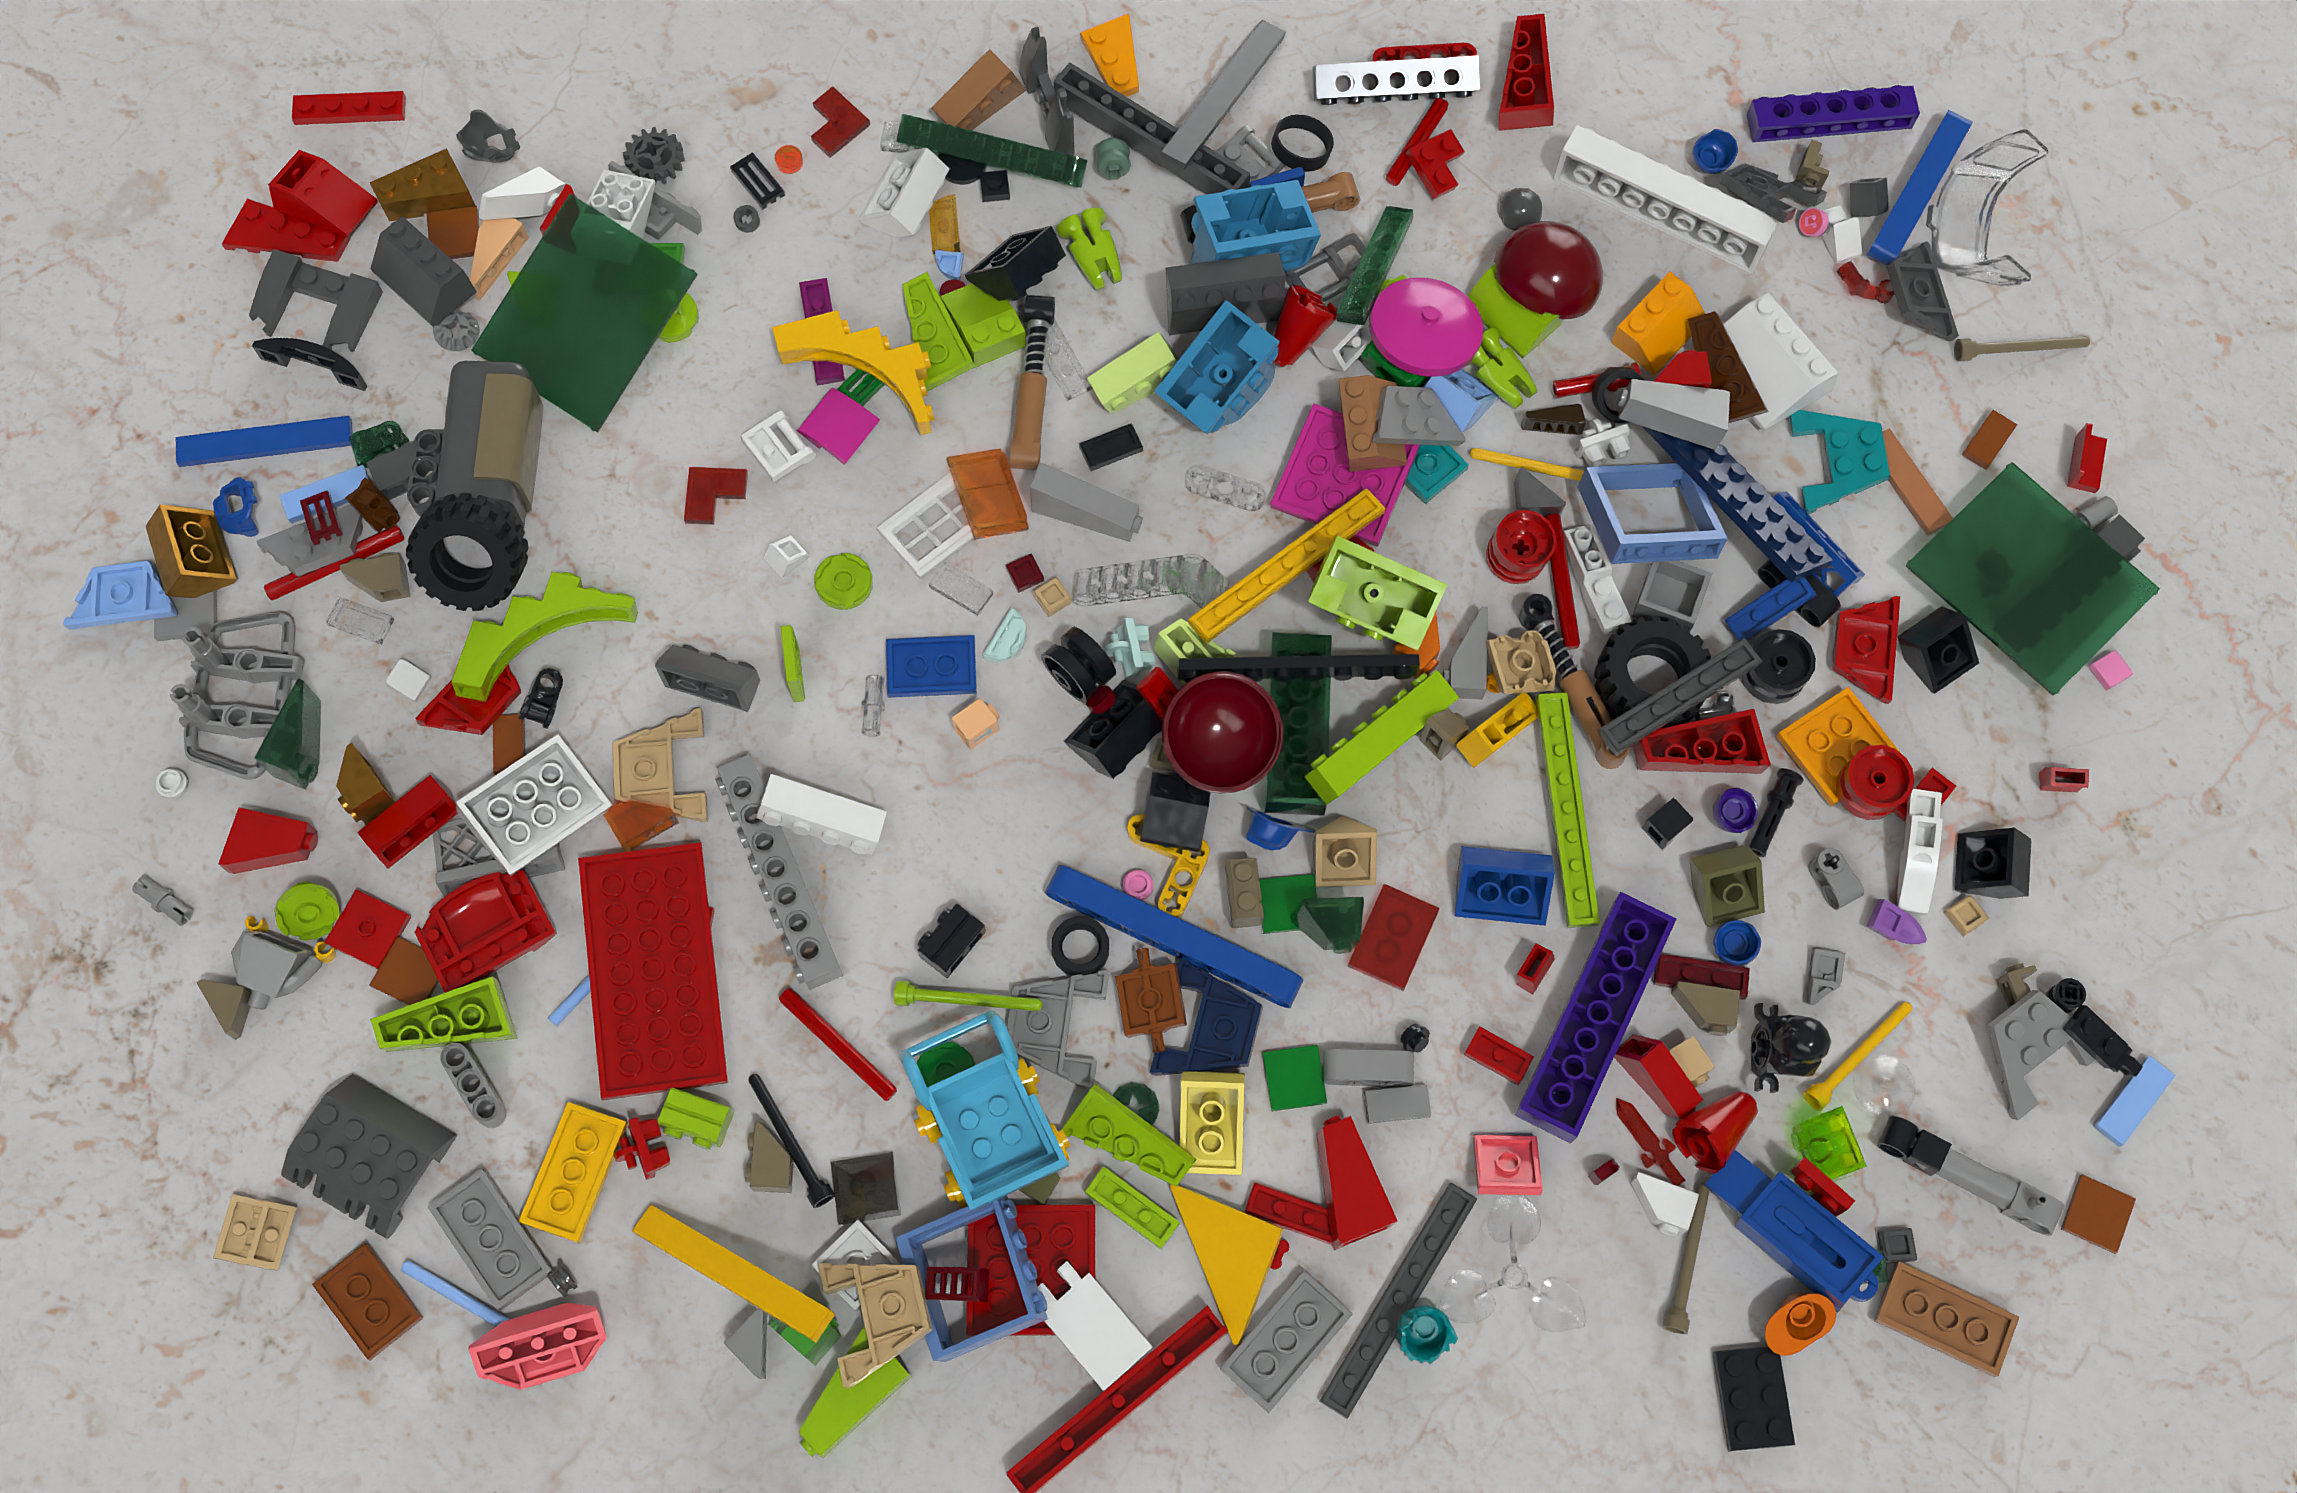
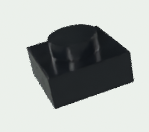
M1007 170L980 172L983 202L1010 200Z

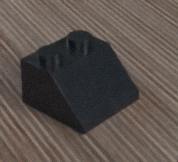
M1941 606L1897 636L1905 662L1930 692L1934 694L1979 664L1966 616Z
M1152 772L1146 796L1140 841L1200 852L1211 792L1196 788L1181 777Z
M2015 827L1958 833L1955 891L1998 899L2029 896L2031 838Z

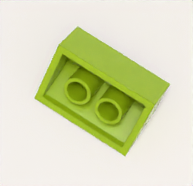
M1494 264L1483 274L1467 297L1470 298L1478 309L1483 324L1489 329L1496 327L1500 332V339L1524 359L1562 324L1563 319H1559L1560 315L1547 312L1540 315L1515 301L1500 285L1495 275L1497 269Z

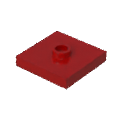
M356 889L324 943L378 970L397 937L400 938L412 917Z

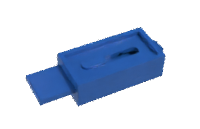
M1734 1150L1724 1168L1714 1173L1705 1183V1187L1741 1216L1735 1226L1736 1229L1813 1293H1819L1828 1297L1834 1304L1837 1313L1850 1298L1857 1302H1866L1876 1294L1878 1280L1873 1270L1884 1256L1783 1173L1779 1172L1772 1180L1738 1151ZM1863 1283H1867V1288L1861 1292L1860 1286Z

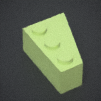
M1157 332L1087 377L1102 405L1110 413L1121 411L1128 405L1155 393V389L1174 367L1179 358L1161 333Z
M1182 618L1158 633L1153 648L1176 677L1178 658L1236 657L1234 651L1229 648L1225 650L1213 641L1206 644L1188 622ZM1180 680L1183 685L1186 684L1184 680Z

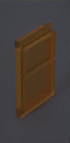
M1001 448L947 457L946 461L974 540L1022 532L1029 529L1024 505L1007 458L1001 451Z

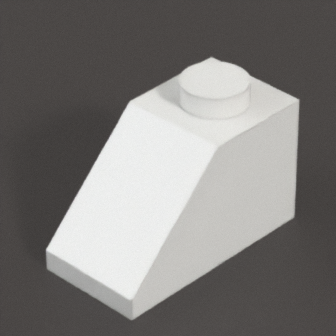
M1640 1172L1636 1173L1632 1177L1631 1185L1651 1224L1659 1226L1660 1232L1670 1236L1682 1235L1688 1231L1699 1194Z

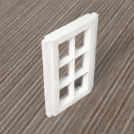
M956 467L877 527V531L916 576L922 579L1000 519L1001 514L963 471ZM960 485L969 497L951 510L942 498ZM974 500L983 512L965 525L957 517L956 513ZM937 503L946 514L930 527H927L918 516ZM951 518L960 529L941 543L932 531ZM914 521L923 532L904 545L895 534ZM925 536H928L937 547L918 561L908 549Z

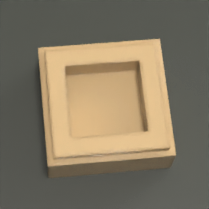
M1057 576L1032 591L1033 597L1048 618L1073 603V598Z
M1971 894L1944 912L1962 937L1990 919Z

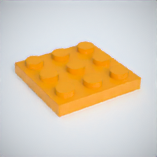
M1849 687L1776 735L1777 739L1830 807L1840 802L1836 789L1838 774L1858 751L1870 745H1885L1899 751Z

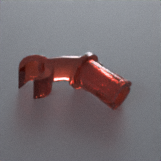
M1852 261L1845 263L1837 271V274L1850 289L1849 293L1851 296L1856 295L1885 304L1890 302L1895 295L1894 290H1886L1890 280H1882L1878 286L1870 285V281L1863 278Z

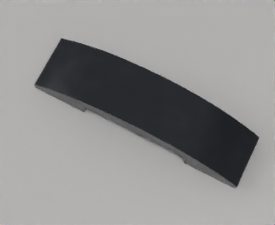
M269 338L254 341L252 344L253 349L261 360L287 367L291 358L330 369L338 383L366 391L367 385L356 368L344 357L322 345L294 338Z

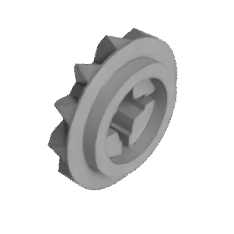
M459 308L456 312H451L433 326L436 342L442 348L449 351H462L471 347L478 339L480 331L478 322L471 313L462 312ZM458 322L461 329L457 331L454 338L451 329Z

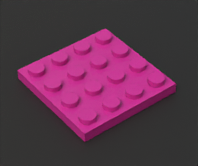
M1313 403L1270 506L1278 511L1318 524L1367 488L1386 510L1383 515L1353 537L1378 547L1420 445L1404 444L1407 465L1349 472L1342 413Z

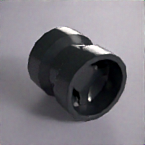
M2066 978L2049 988L2046 996L2068 1014L2085 1002L2086 990L2078 980Z

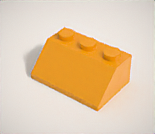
M1669 271L1617 326L1611 343L1653 376H1656L1692 337L1688 319L1704 315L1705 312L1693 289Z

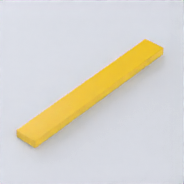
M1366 488L1188 618V624L1206 644L1323 559L1334 536H1340L1349 540L1383 515L1386 508Z
M653 1205L648 1207L632 1230L640 1238L815 1343L835 1316L827 1307Z

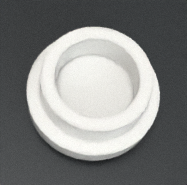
M178 769L164 770L156 779L157 791L163 797L169 799L182 795L188 785L186 775Z

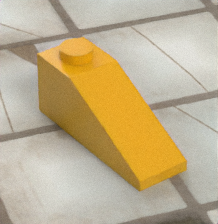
M1527 692L1521 693L1455 745L1474 768L1538 718L1537 705Z

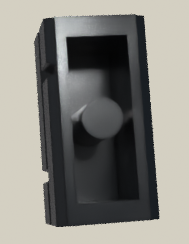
M955 904L952 909L947 907L938 917L937 922L939 925L932 933L927 931L917 944L920 947L917 950L919 957L947 979L986 932L985 925L959 904Z

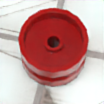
M1870 745L1858 751L1839 772L1836 782L1837 796L1843 807L1854 816L1865 820H1880L1892 814L1912 793L1915 782L1913 768L1907 758L1896 749L1885 745Z

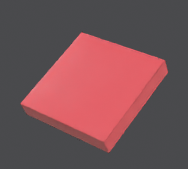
M1474 1135L1473 1146L1478 1194H1542L1543 1187L1537 1136Z

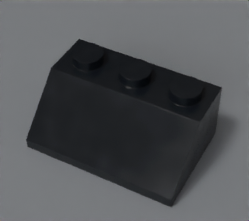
M1047 226L1011 235L965 274V277L969 282L999 301L1006 299L1016 301L1027 295L1026 290L1039 284L1043 280L1042 276L1045 273L1055 270L1059 266L1058 262L1066 254L1053 227Z
M1123 680L1113 690L1116 694V700L1110 709L1101 714L1091 713L1064 741L1070 749L1098 773L1112 779L1121 774L1126 769L1127 764L1146 748V745L1156 734L1162 731L1161 719L1137 690V685Z

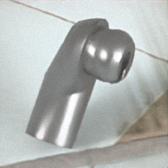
M1728 691L1719 692L1711 709L1698 710L1695 715L1696 721L1730 714L1734 705L1733 695Z

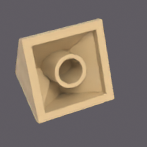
M1341 816L1315 832L1312 844L1316 887L1376 885L1377 829Z

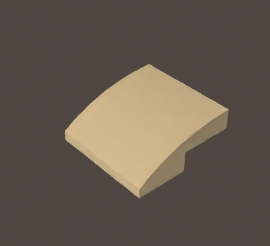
M232 1194L213 1258L278 1271L297 1207Z

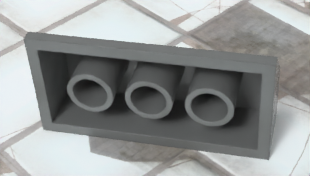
M403 216L380 233L370 268L371 271L432 327L477 292L464 270Z

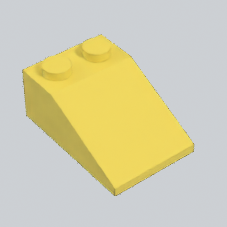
M1182 1072L1180 1147L1196 1158V1161L1187 1173L1242 1175L1245 1073Z

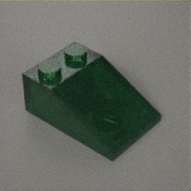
M297 679L254 758L274 778L306 790L309 782L311 783L315 780L320 764L321 700L304 680Z

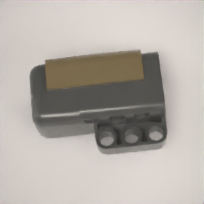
M465 360L453 366L450 373L444 429L422 430L414 439L407 499L418 516L421 517L430 504L436 500L442 501L444 496L454 494L458 498L460 493H471L473 498L482 495L488 497L487 501L493 504L497 501L503 505L502 510L506 513L510 511L516 517L515 524H520L524 528L526 512L532 510L540 447L543 403L527 368L521 363ZM436 444L433 449L426 450L429 445ZM432 471L430 475L423 477L424 473ZM429 497L426 502L419 503L421 499Z

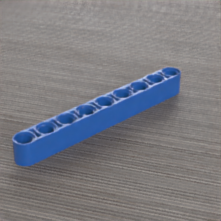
M1058 865L1045 890V894L1048 897L1178 959H1186L1195 967L1281 1007L1291 1008L1304 981L1301 976L1067 866Z

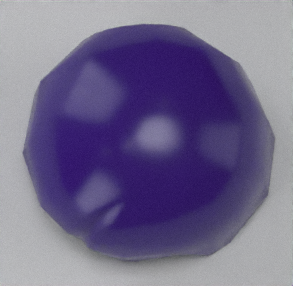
M1731 788L1723 791L1717 796L1712 806L1713 818L1717 825L1730 833H1741L1751 829L1758 816L1756 800L1751 793L1741 788Z

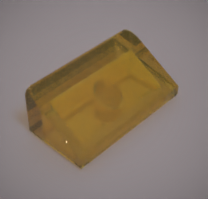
M952 194L934 201L929 209L933 254H935L936 250L960 252L956 196Z

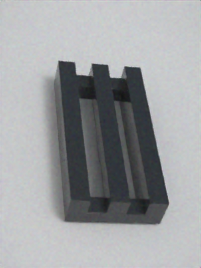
M753 152L730 166L731 172L762 210L767 208L769 202L771 204L776 202L778 196L780 198L785 196L783 188ZM749 162H751L755 166V168L765 178L769 185L774 189L772 192L768 190V188L758 178L754 171L749 167ZM740 168H743V170L747 173V175L752 179V181L756 184V186H757V187L761 190V192L765 195L764 197H762V196L759 194V192L755 189V187L750 183V181L746 178V176L741 172Z

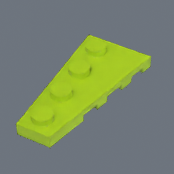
M1096 1083L1062 1128L1067 1137L1073 1135L1084 1140V1144L1093 1149L1099 1147L1112 1153L1113 1158L1117 1160L1132 1162L1138 1165L1141 1171L1176 1187L1196 1161V1158Z

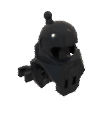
M1758 1003L1754 1006V1015L1759 1023L1751 1035L1750 1047L1751 1071L1756 1076H1759L1755 1079L1754 1091L1759 1092L1763 1090V1081L1765 1080L1770 1084V1093H1776L1779 1091V1082L1774 1074L1800 1077L1813 1076L1821 1064V1059L1828 1054L1831 1038L1825 1026L1816 1019L1798 1015L1778 1016V1005L1769 1007L1770 1015L1766 1016L1763 1012V1003Z

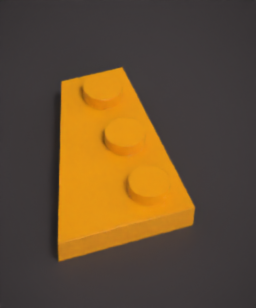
M1129 13L1080 32V39L1103 82L1126 97L1138 93L1139 82Z

